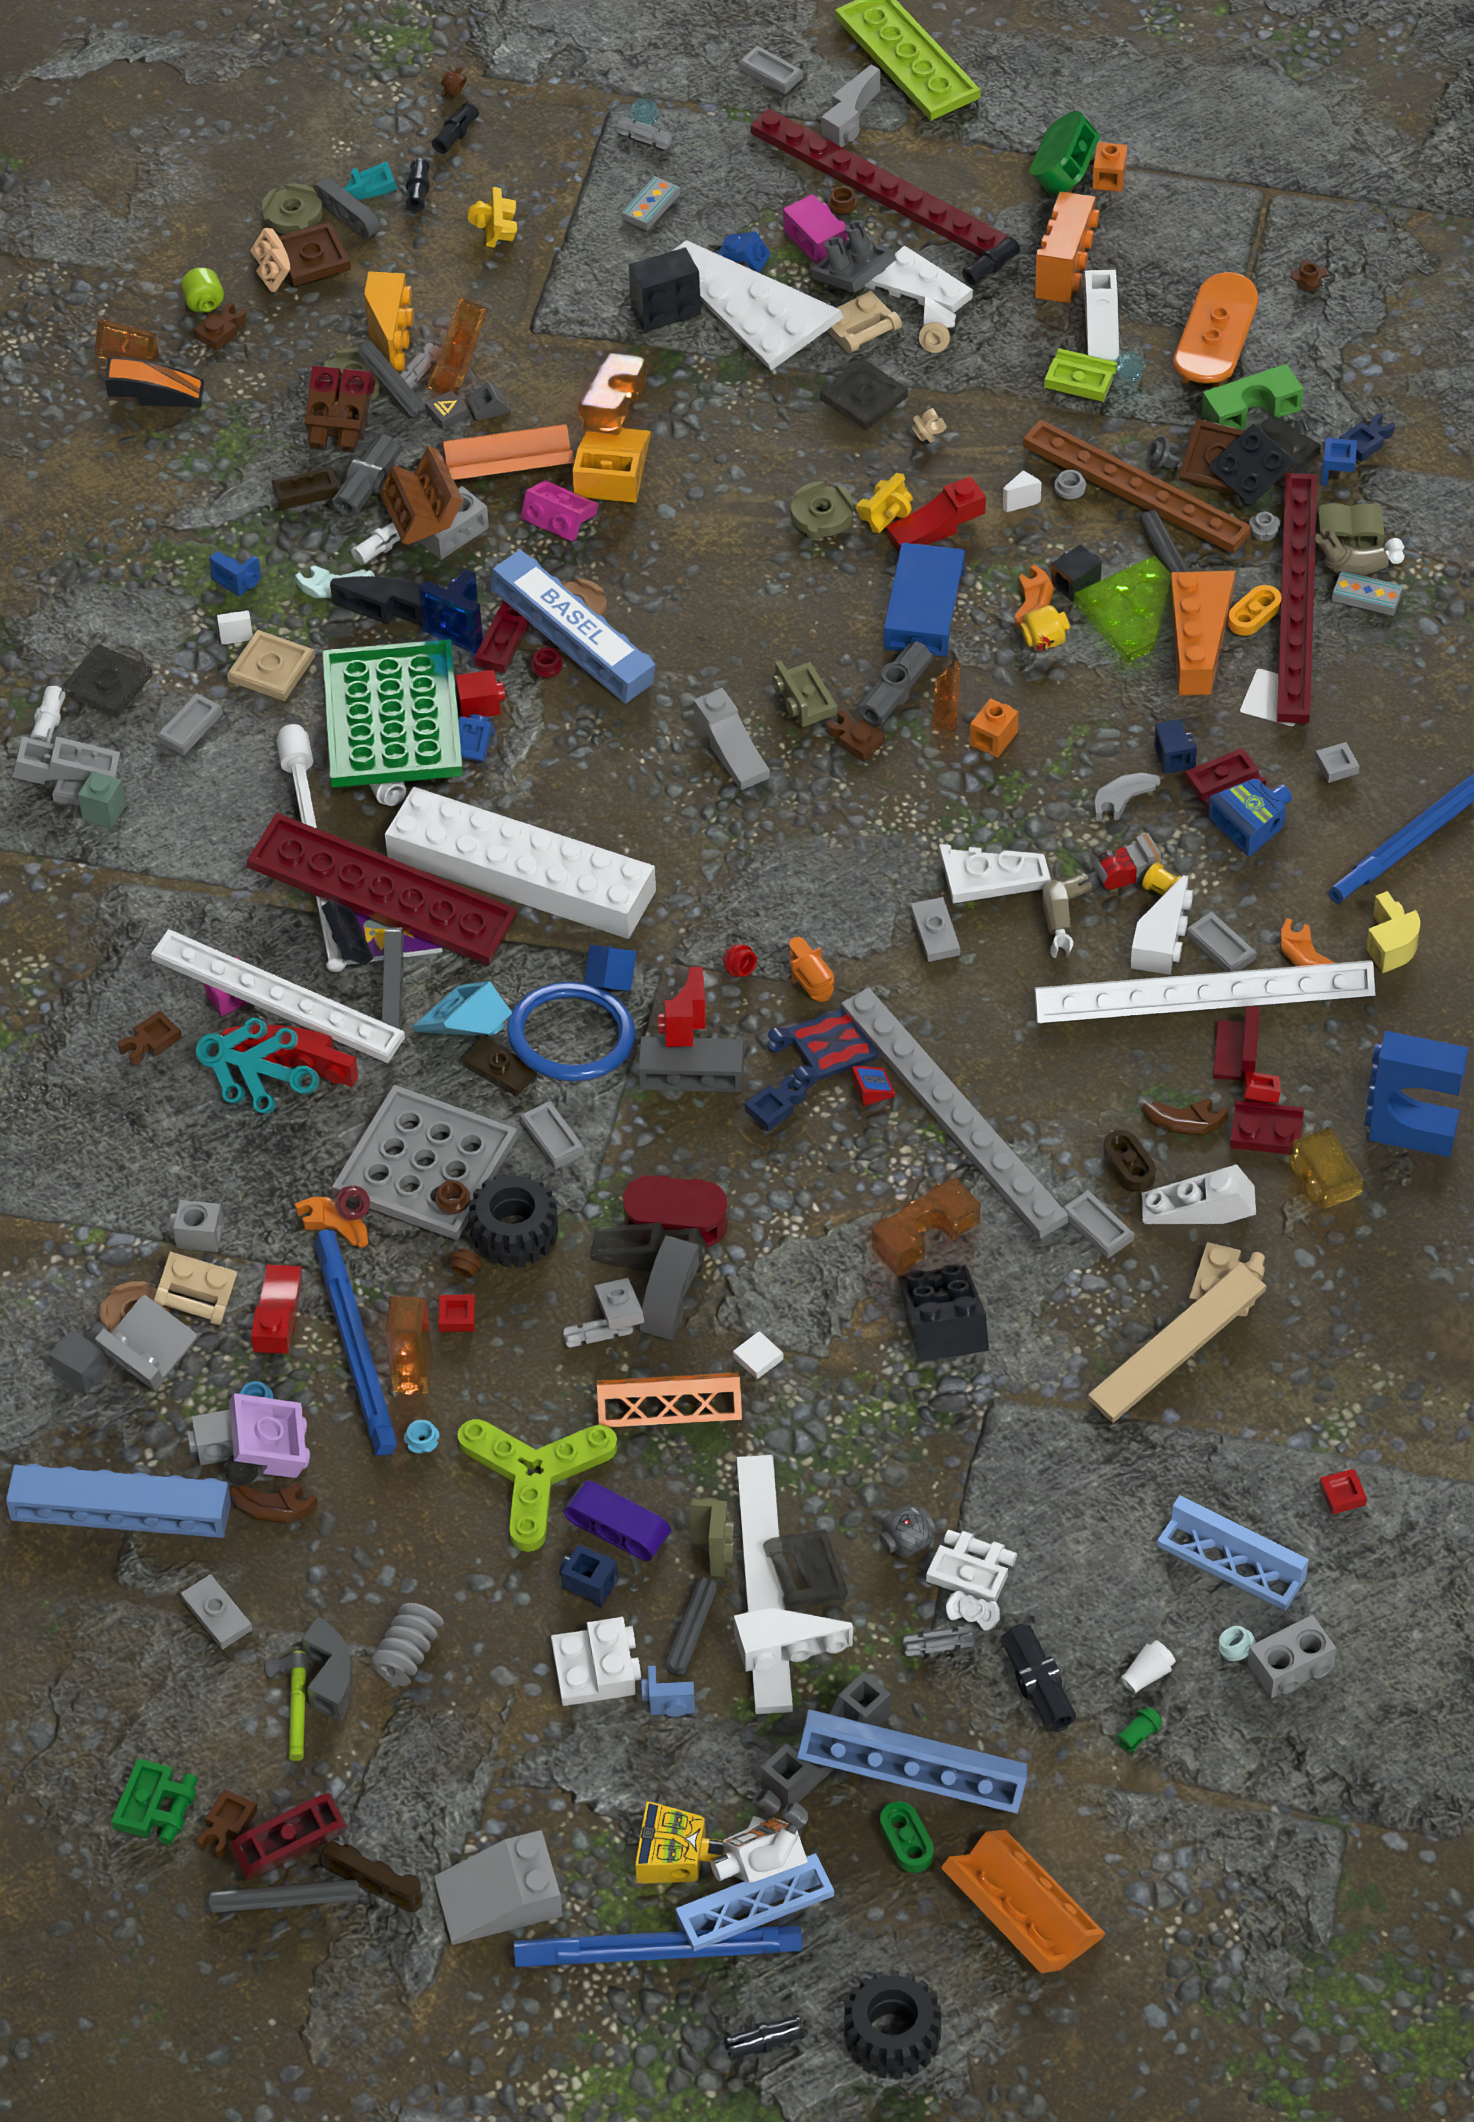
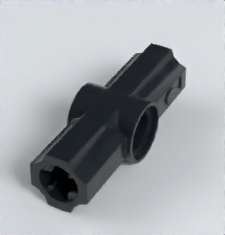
M1021 1623L1011 1627L1009 1631L1001 1636V1643L1015 1668L1016 1681L1022 1695L1026 1700L1031 1699L1047 1732L1054 1731L1057 1733L1067 1729L1071 1723L1076 1721V1713L1062 1688V1678L1056 1662L1051 1656L1046 1657L1030 1625H1023Z

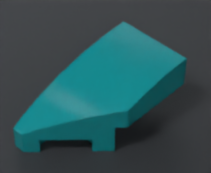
M387 161L362 172H358V169L353 168L350 173L352 178L347 186L343 188L357 200L379 196L398 189Z

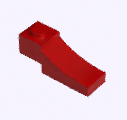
M972 476L943 486V491L925 506L887 525V535L900 553L902 543L928 545L957 534L958 524L986 513V496Z
M689 967L687 982L680 993L672 1000H664V1013H658V1034H665L666 1047L693 1046V1029H706L703 967Z
M266 1266L259 1305L255 1307L251 1335L254 1352L289 1354L292 1332H295L303 1276L302 1266Z

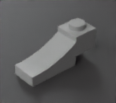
M871 64L832 95V109L821 117L822 137L843 147L858 136L860 130L859 116L872 98L880 92V69Z
M720 688L694 699V717L710 738L711 749L740 790L769 779L770 769L752 743L738 715L737 707L724 689Z
M22 736L12 777L43 785L45 781L87 780L92 771L115 778L120 752L57 736L54 744Z

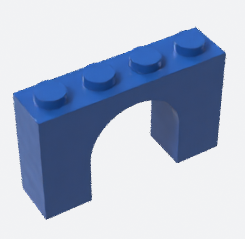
M1385 1031L1382 1044H1375L1372 1057L1373 1066L1367 1098L1368 1108L1364 1126L1370 1127L1369 1141L1450 1157L1457 1132L1460 1110L1417 1101L1404 1094L1400 1089L1423 1088L1459 1096L1469 1048Z

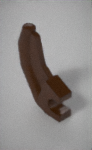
M1209 1098L1191 1104V1107L1181 1109L1158 1101L1146 1102L1142 1106V1111L1152 1123L1176 1133L1205 1135L1218 1129L1228 1118V1110L1224 1107L1218 1113L1212 1114L1209 1112L1212 1109L1213 1102Z
M299 1484L281 1489L279 1493L264 1494L245 1485L240 1487L233 1486L229 1490L230 1497L236 1507L258 1520L293 1523L306 1517L318 1506L317 1498L312 1494L305 1501L297 1500L303 1495L302 1486Z

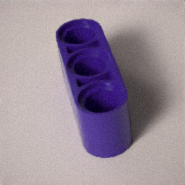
M584 1481L563 1510L567 1519L577 1527L643 1561L652 1560L671 1534V1528L663 1518L592 1481Z

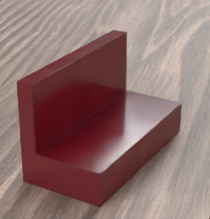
M1247 1006L1245 1022L1218 1020L1214 1079L1243 1081L1245 1071L1255 1072L1260 1007Z

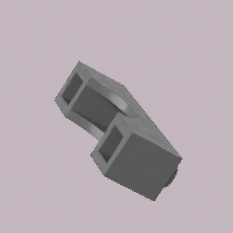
M863 1672L838 1695L830 1715L880 1727L891 1717V1693ZM786 1743L760 1767L761 1789L773 1792L779 1798L784 1809L792 1800L799 1803L835 1769L797 1759L799 1744L791 1746Z

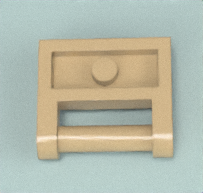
M869 291L837 307V309L842 310L844 318L826 331L847 353L851 354L857 351L860 345L888 331L894 332L902 328V321L896 312H891L872 291Z
M170 1252L154 1302L162 1308L167 1306L210 1319L211 1324L221 1326L237 1271ZM169 1290L194 1298H198L204 1301H208L216 1305L212 1306L179 1295H175L169 1293Z

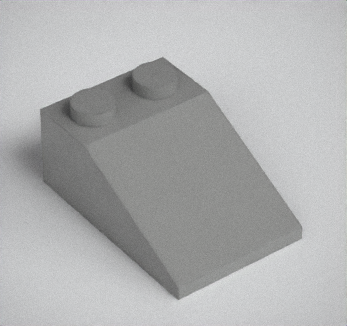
M542 1830L504 1839L434 1876L452 1945L563 1917L561 1895Z

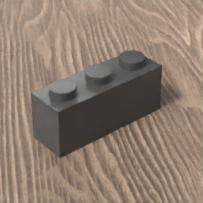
M641 1036L639 1058L640 1090L742 1092L744 1039H733L730 1037L699 1038L693 1036V1046L666 1047L664 1036Z

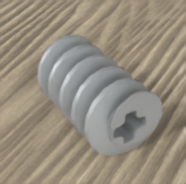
M417 1603L403 1604L398 1610V1616L393 1619L391 1627L386 1631L385 1639L379 1643L378 1651L371 1657V1664L375 1671L390 1683L401 1686L409 1685L411 1681L408 1676H413L418 1671L415 1664H421L424 1660L422 1652H428L431 1648L429 1641L435 1640L438 1636L435 1629H441L444 1625L442 1617L426 1606Z

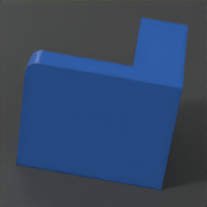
M1326 438L1321 485L1327 486L1329 470L1354 472L1357 440Z
M590 945L585 983L597 987L630 991L636 951Z

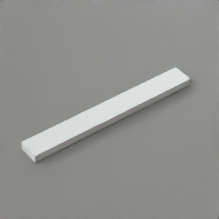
M167 930L151 953L152 961L308 1029L332 1036L333 1040L386 1063H389L405 1039L404 1031L172 930Z
M773 1455L737 1457L748 1612L768 1607L785 1610ZM789 1661L776 1664L767 1670H752L755 1713L793 1712Z

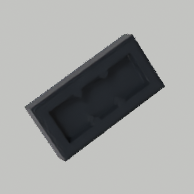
M328 900L321 908L332 931V939L338 945L343 958L367 965L374 958L353 909Z

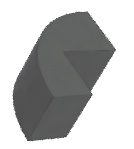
M665 1236L648 1281L642 1307L644 1323L640 1324L641 1332L671 1341L674 1340L683 1322V1298L699 1267V1245Z
M318 1616L302 1637L303 1649L309 1656V1660L323 1666L307 1687L310 1707L341 1723L350 1708L353 1697L354 1682L350 1656L340 1634L333 1626Z

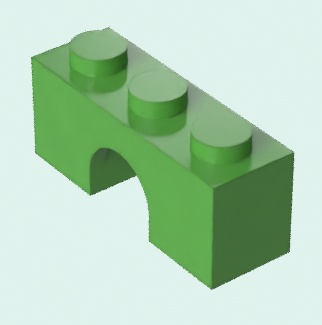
M1284 364L1204 391L1201 414L1206 421L1245 430L1247 411L1250 407L1266 409L1273 419L1302 410L1304 388L1289 366Z

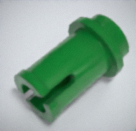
M1146 1707L1144 1710L1139 1709L1136 1712V1718L1115 1736L1116 1742L1124 1751L1133 1754L1135 1749L1152 1733L1157 1734L1160 1731L1161 1717L1150 1707Z

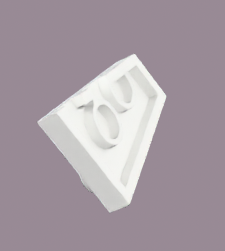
M906 246L895 253L896 261L864 286L873 290L876 286L889 290V295L898 298L903 294L917 299L918 304L924 305L925 298L929 297L953 313L973 298V289Z
M939 844V854L952 903L1040 890L1051 881L1044 854L1007 850L1000 854L981 852L982 848L969 847V851L952 850L951 845Z

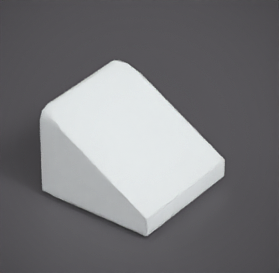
M926 297L924 325L930 322H939L947 328L955 327L956 314L931 298Z
M1025 471L1020 472L1003 488V510L1006 512L1032 506L1041 501V481Z

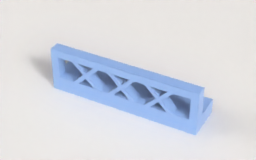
M1179 1495L1172 1506L1171 1521L1157 1540V1547L1285 1611L1307 1577L1309 1559ZM1178 1528L1190 1534L1193 1543L1179 1545L1170 1539ZM1216 1547L1223 1551L1225 1559L1211 1561L1205 1558L1203 1549ZM1248 1563L1256 1568L1258 1575L1243 1577L1237 1574L1235 1565ZM1280 1579L1290 1584V1587L1284 1596H1281L1269 1590L1267 1582Z
M815 1853L806 1857L807 1863L756 1882H741L676 1908L677 1928L679 1931L685 1932L693 1951H697L834 1896V1889ZM817 1885H821L822 1887L821 1889H818L811 1893L805 1892V1890L815 1887ZM785 1899L783 1904H780L778 1906L773 1907L769 1905L779 1900ZM750 1912L749 1916L740 1921L734 1919ZM714 1927L712 1932L699 1937L695 1933L696 1930H706Z

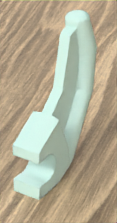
M314 565L310 567L312 578H304L301 573L295 575L296 584L305 594L314 598H331L330 582L333 578L352 576L375 577L371 570L367 572L359 570L339 576L330 574L328 570Z

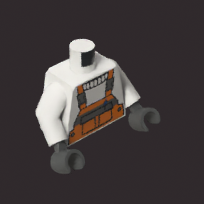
M760 1789L752 1800V1804L760 1810L758 1816L752 1817L748 1829L726 1838L723 1841L726 1854L710 1861L716 1879L721 1881L734 1875L743 1881L752 1883L807 1863L808 1861L797 1831L808 1821V1812L797 1801L792 1800L781 1814L789 1823L774 1817L768 1819L777 1813L781 1802L770 1790Z

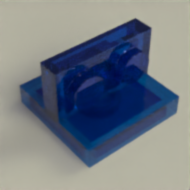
M464 569L457 579L451 580L447 589L425 580L419 587L423 631L442 640L451 639V644L476 655L483 641L476 573Z

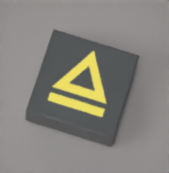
M452 390L425 403L426 411L442 429L469 416L468 408Z

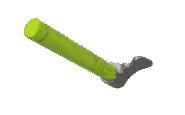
M294 1651L291 1655L282 1659H267L265 1661V1671L270 1679L274 1678L279 1672L283 1674L290 1673L289 1759L300 1761L304 1758L306 1674L309 1672V1656L303 1651Z

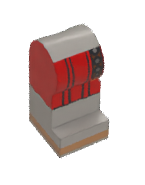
M1149 833L1137 836L1136 843L1122 847L1117 851L1110 850L1100 854L1094 860L1093 867L1104 887L1113 890L1142 881L1146 872L1154 863H1161V853Z

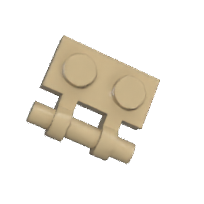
M1207 1242L1189 1297V1306L1193 1305L1240 1263L1262 1280L1265 1271L1263 1266L1265 1256L1259 1252H1253L1250 1260L1243 1263L1239 1262L1241 1250ZM1255 1301L1238 1316H1247L1249 1308L1254 1306Z

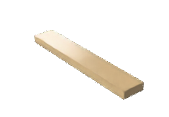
M1240 1263L1088 1394V1400L1107 1419L1114 1423L1266 1291V1285L1245 1265Z

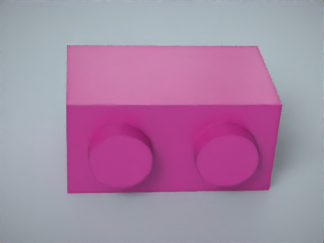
M813 194L783 208V231L815 264L828 255L824 247V243L826 241L829 242L828 239L841 237L843 242L847 241L846 224L841 220L839 221L831 213L829 207L825 203H821Z

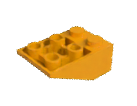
M368 271L364 296L369 338L399 373V371H404L405 353H403V349L409 348L410 334L407 327H412L414 320L413 308H408V305L411 304V286H406L405 273Z
M589 425L577 449L573 467L574 493L584 498L636 503L651 431Z

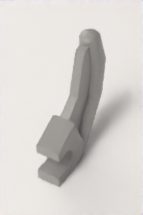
M1143 772L1123 775L1098 789L1094 800L1095 820L1102 821V812L1106 810L1113 812L1114 820H1119L1126 807V803L1132 796L1154 791L1156 786L1160 785V777Z

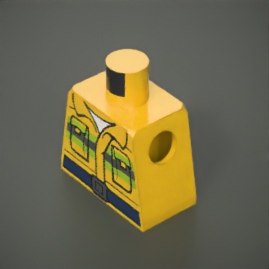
M646 1802L635 1864L637 1883L695 1882L699 1879L702 1861L710 1862L712 1859L725 1854L724 1840L706 1838L705 1818L700 1815L653 1802Z

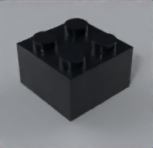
M686 247L628 264L631 309L644 332L701 315L699 270Z

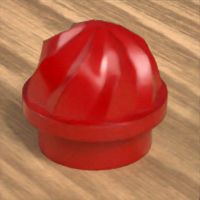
M739 944L725 949L726 953L722 956L723 966L730 975L734 977H747L754 971L757 964V956L749 946Z

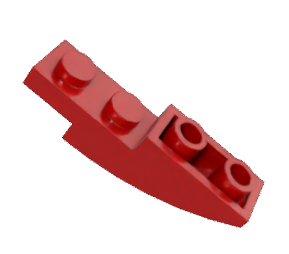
M253 1025L251 1027L252 1034H257L260 1031V1025ZM267 1025V1033L262 1039L256 1040L250 1037L232 1048L243 1053L272 1038L281 1028H289L298 1035L297 1045L290 1050L282 1048L266 1056L263 1060L291 1068V1066H308L314 1069L319 1076L325 1077L330 1082L335 1084L341 1083L353 1087L359 1078L356 1057L333 1049L332 1036L308 1029ZM242 1026L226 1028L222 1036L224 1037ZM286 1033L282 1037V1043L288 1044L291 1041L290 1033Z

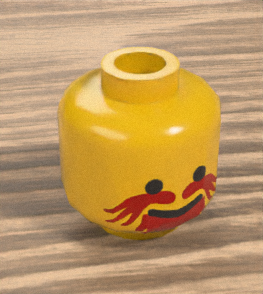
M1047 605L1028 612L1024 616V623L1020 624V628L1028 648L1033 647L1036 651L1043 652L1064 644L1066 640L1065 631L1070 630V625L1065 612L1058 613L1055 607Z

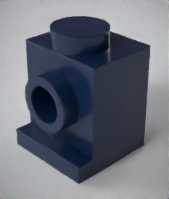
M1181 719L1156 723L1154 745L1163 773L1185 771L1196 767L1197 746L1196 743H1193L1190 731L1185 732Z
M577 1545L572 1555H567L560 1565L559 1575L562 1580V1588L595 1602V1606L602 1608L618 1581L617 1561Z

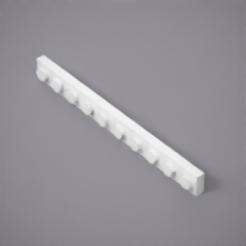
M1369 960L1036 987L1034 992L1037 1023L1375 996L1373 961Z

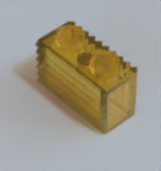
M1327 1126L1324 1130L1315 1131L1306 1137L1302 1136L1293 1142L1292 1155H1290L1292 1169L1297 1175L1302 1174V1177L1305 1178L1306 1188L1310 1197L1314 1201L1318 1199L1323 1209L1362 1194L1363 1177L1330 1127Z

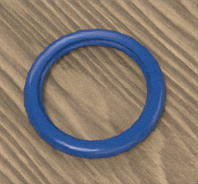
M578 982L552 983L528 993L514 1007L507 1027L509 1043L517 1057L527 1067L543 1076L572 1082L592 1080L605 1076L617 1069L629 1056L635 1044L636 1036L633 1018L620 1000L602 988ZM562 998L583 999L603 1007L614 1017L619 1029L618 1042L609 1055L598 1061L581 1065L560 1064L540 1056L529 1046L524 1033L525 1021L534 1008L545 1002Z

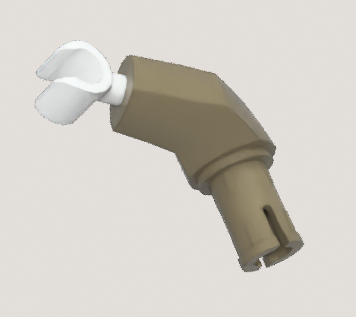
M1325 528L1320 531L1325 540L1318 533L1315 537L1316 543L1326 555L1325 565L1331 571L1338 574L1341 571L1365 576L1388 567L1389 560L1394 564H1399L1404 560L1402 552L1404 545L1398 538L1390 539L1385 544L1384 550L1380 545L1364 549L1342 545L1332 528Z
M1083 872L1063 882L1051 880L1043 887L1042 905L1050 934L1056 935L1050 948V954L1053 958L1057 956L1058 947H1062L1066 951V958H1068L1073 947V940L1067 935L1071 931L1069 900L1087 894L1092 889L1091 882L1078 886L1082 881L1089 879Z

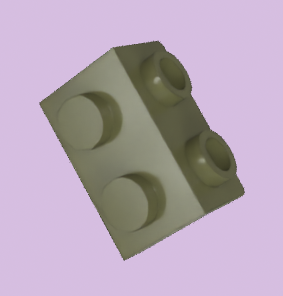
M782 661L775 663V675L772 676L774 689L777 694L784 696L788 713L791 717L795 716L801 727L837 715V705L811 662L788 670Z
M715 1498L691 1499L692 1543L709 1545L710 1576L725 1577L726 1563H733L734 1559L733 1522H728L727 1501H719Z

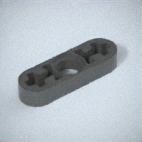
M325 177L312 186L317 192V197L322 201V207L363 239H368L380 230V224L375 214L332 179Z

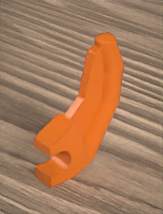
M1035 564L1030 567L1032 579L1027 578L1023 574L1019 576V587L1025 597V602L1015 614L1014 624L1018 629H1021L1020 624L1024 623V616L1028 612L1050 605L1054 587L1045 571Z
M1286 919L1281 929V952L1295 966L1335 963L1315 951L1312 945L1309 925L1304 924L1301 931L1293 932L1291 930L1293 920Z
M312 1197L295 1203V1211L298 1217L305 1213L311 1214L302 1218L305 1230L333 1229L337 1230L352 1246L357 1245L359 1248H364L368 1245L366 1225L361 1219L348 1220L340 1216L335 1208V1201L331 1198Z

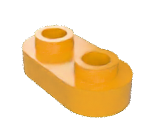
M1260 585L1253 588L1230 609L1228 617L1230 630L1242 636L1252 635L1279 612L1281 593L1270 585Z

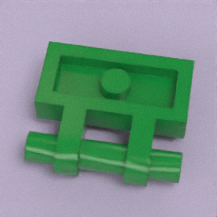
M137 1758L112 1818V1828L148 1838L152 1827L157 1826L162 1828L158 1840L162 1844L172 1845L176 1834L181 1833L185 1824L183 1816L187 1806H191L197 1793L194 1789L198 1778L187 1773L184 1774L181 1784L173 1782V1767ZM165 1797L174 1800L169 1812L160 1810Z

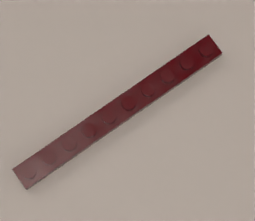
M769 108L750 125V133L980 257L983 251L986 249L992 250L1007 238L1006 234Z
M1286 473L1277 722L1307 724L1310 722L1317 507L1316 474Z

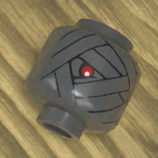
M909 1504L883 1518L881 1524L883 1533L879 1535V1539L889 1554L895 1552L901 1558H909L931 1545L933 1540L932 1534L936 1529L933 1520L923 1507L917 1508Z

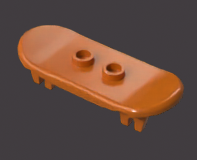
M1236 272L1218 273L1209 277L1200 286L1173 358L1174 369L1182 376L1183 383L1189 384L1190 381L1213 383L1214 388L1219 387L1222 381L1232 376L1251 327L1259 300L1255 285L1246 276Z

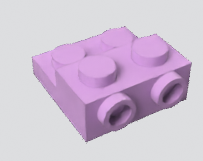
M234 1393L229 1400L234 1461L262 1465L263 1474L297 1478L302 1469H306L310 1458L309 1449L305 1448L304 1436L307 1422L302 1417L301 1403Z

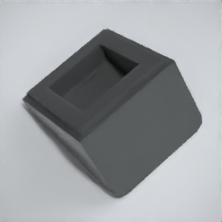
M491 380L466 398L477 421L512 411L503 391Z

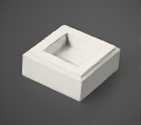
M249 611L217 615L222 645L251 640L253 634Z
M759 1331L733 1351V1358L754 1378L758 1379L783 1360V1352Z

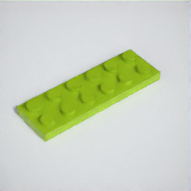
M855 0L835 9V19L930 121L981 98V89L897 0Z

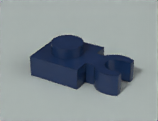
M1380 413L1372 418L1369 426L1361 421L1340 436L1339 439L1357 440L1356 459L1363 462L1383 447L1384 439H1388L1394 434L1395 423L1391 422L1387 426H1381L1383 415Z
M793 1075L787 1076L783 1079L781 1088L778 1090L769 1085L745 1103V1112L769 1132L793 1114V1104L801 1103L806 1099L807 1088L802 1086L799 1090H790L795 1086V1077Z

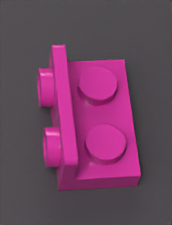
M545 480L526 490L521 518L569 541H574L577 539L580 523L596 515L598 503Z

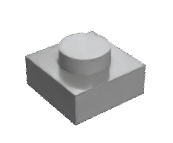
M1347 742L1316 751L1315 760L1328 783L1359 774V764Z

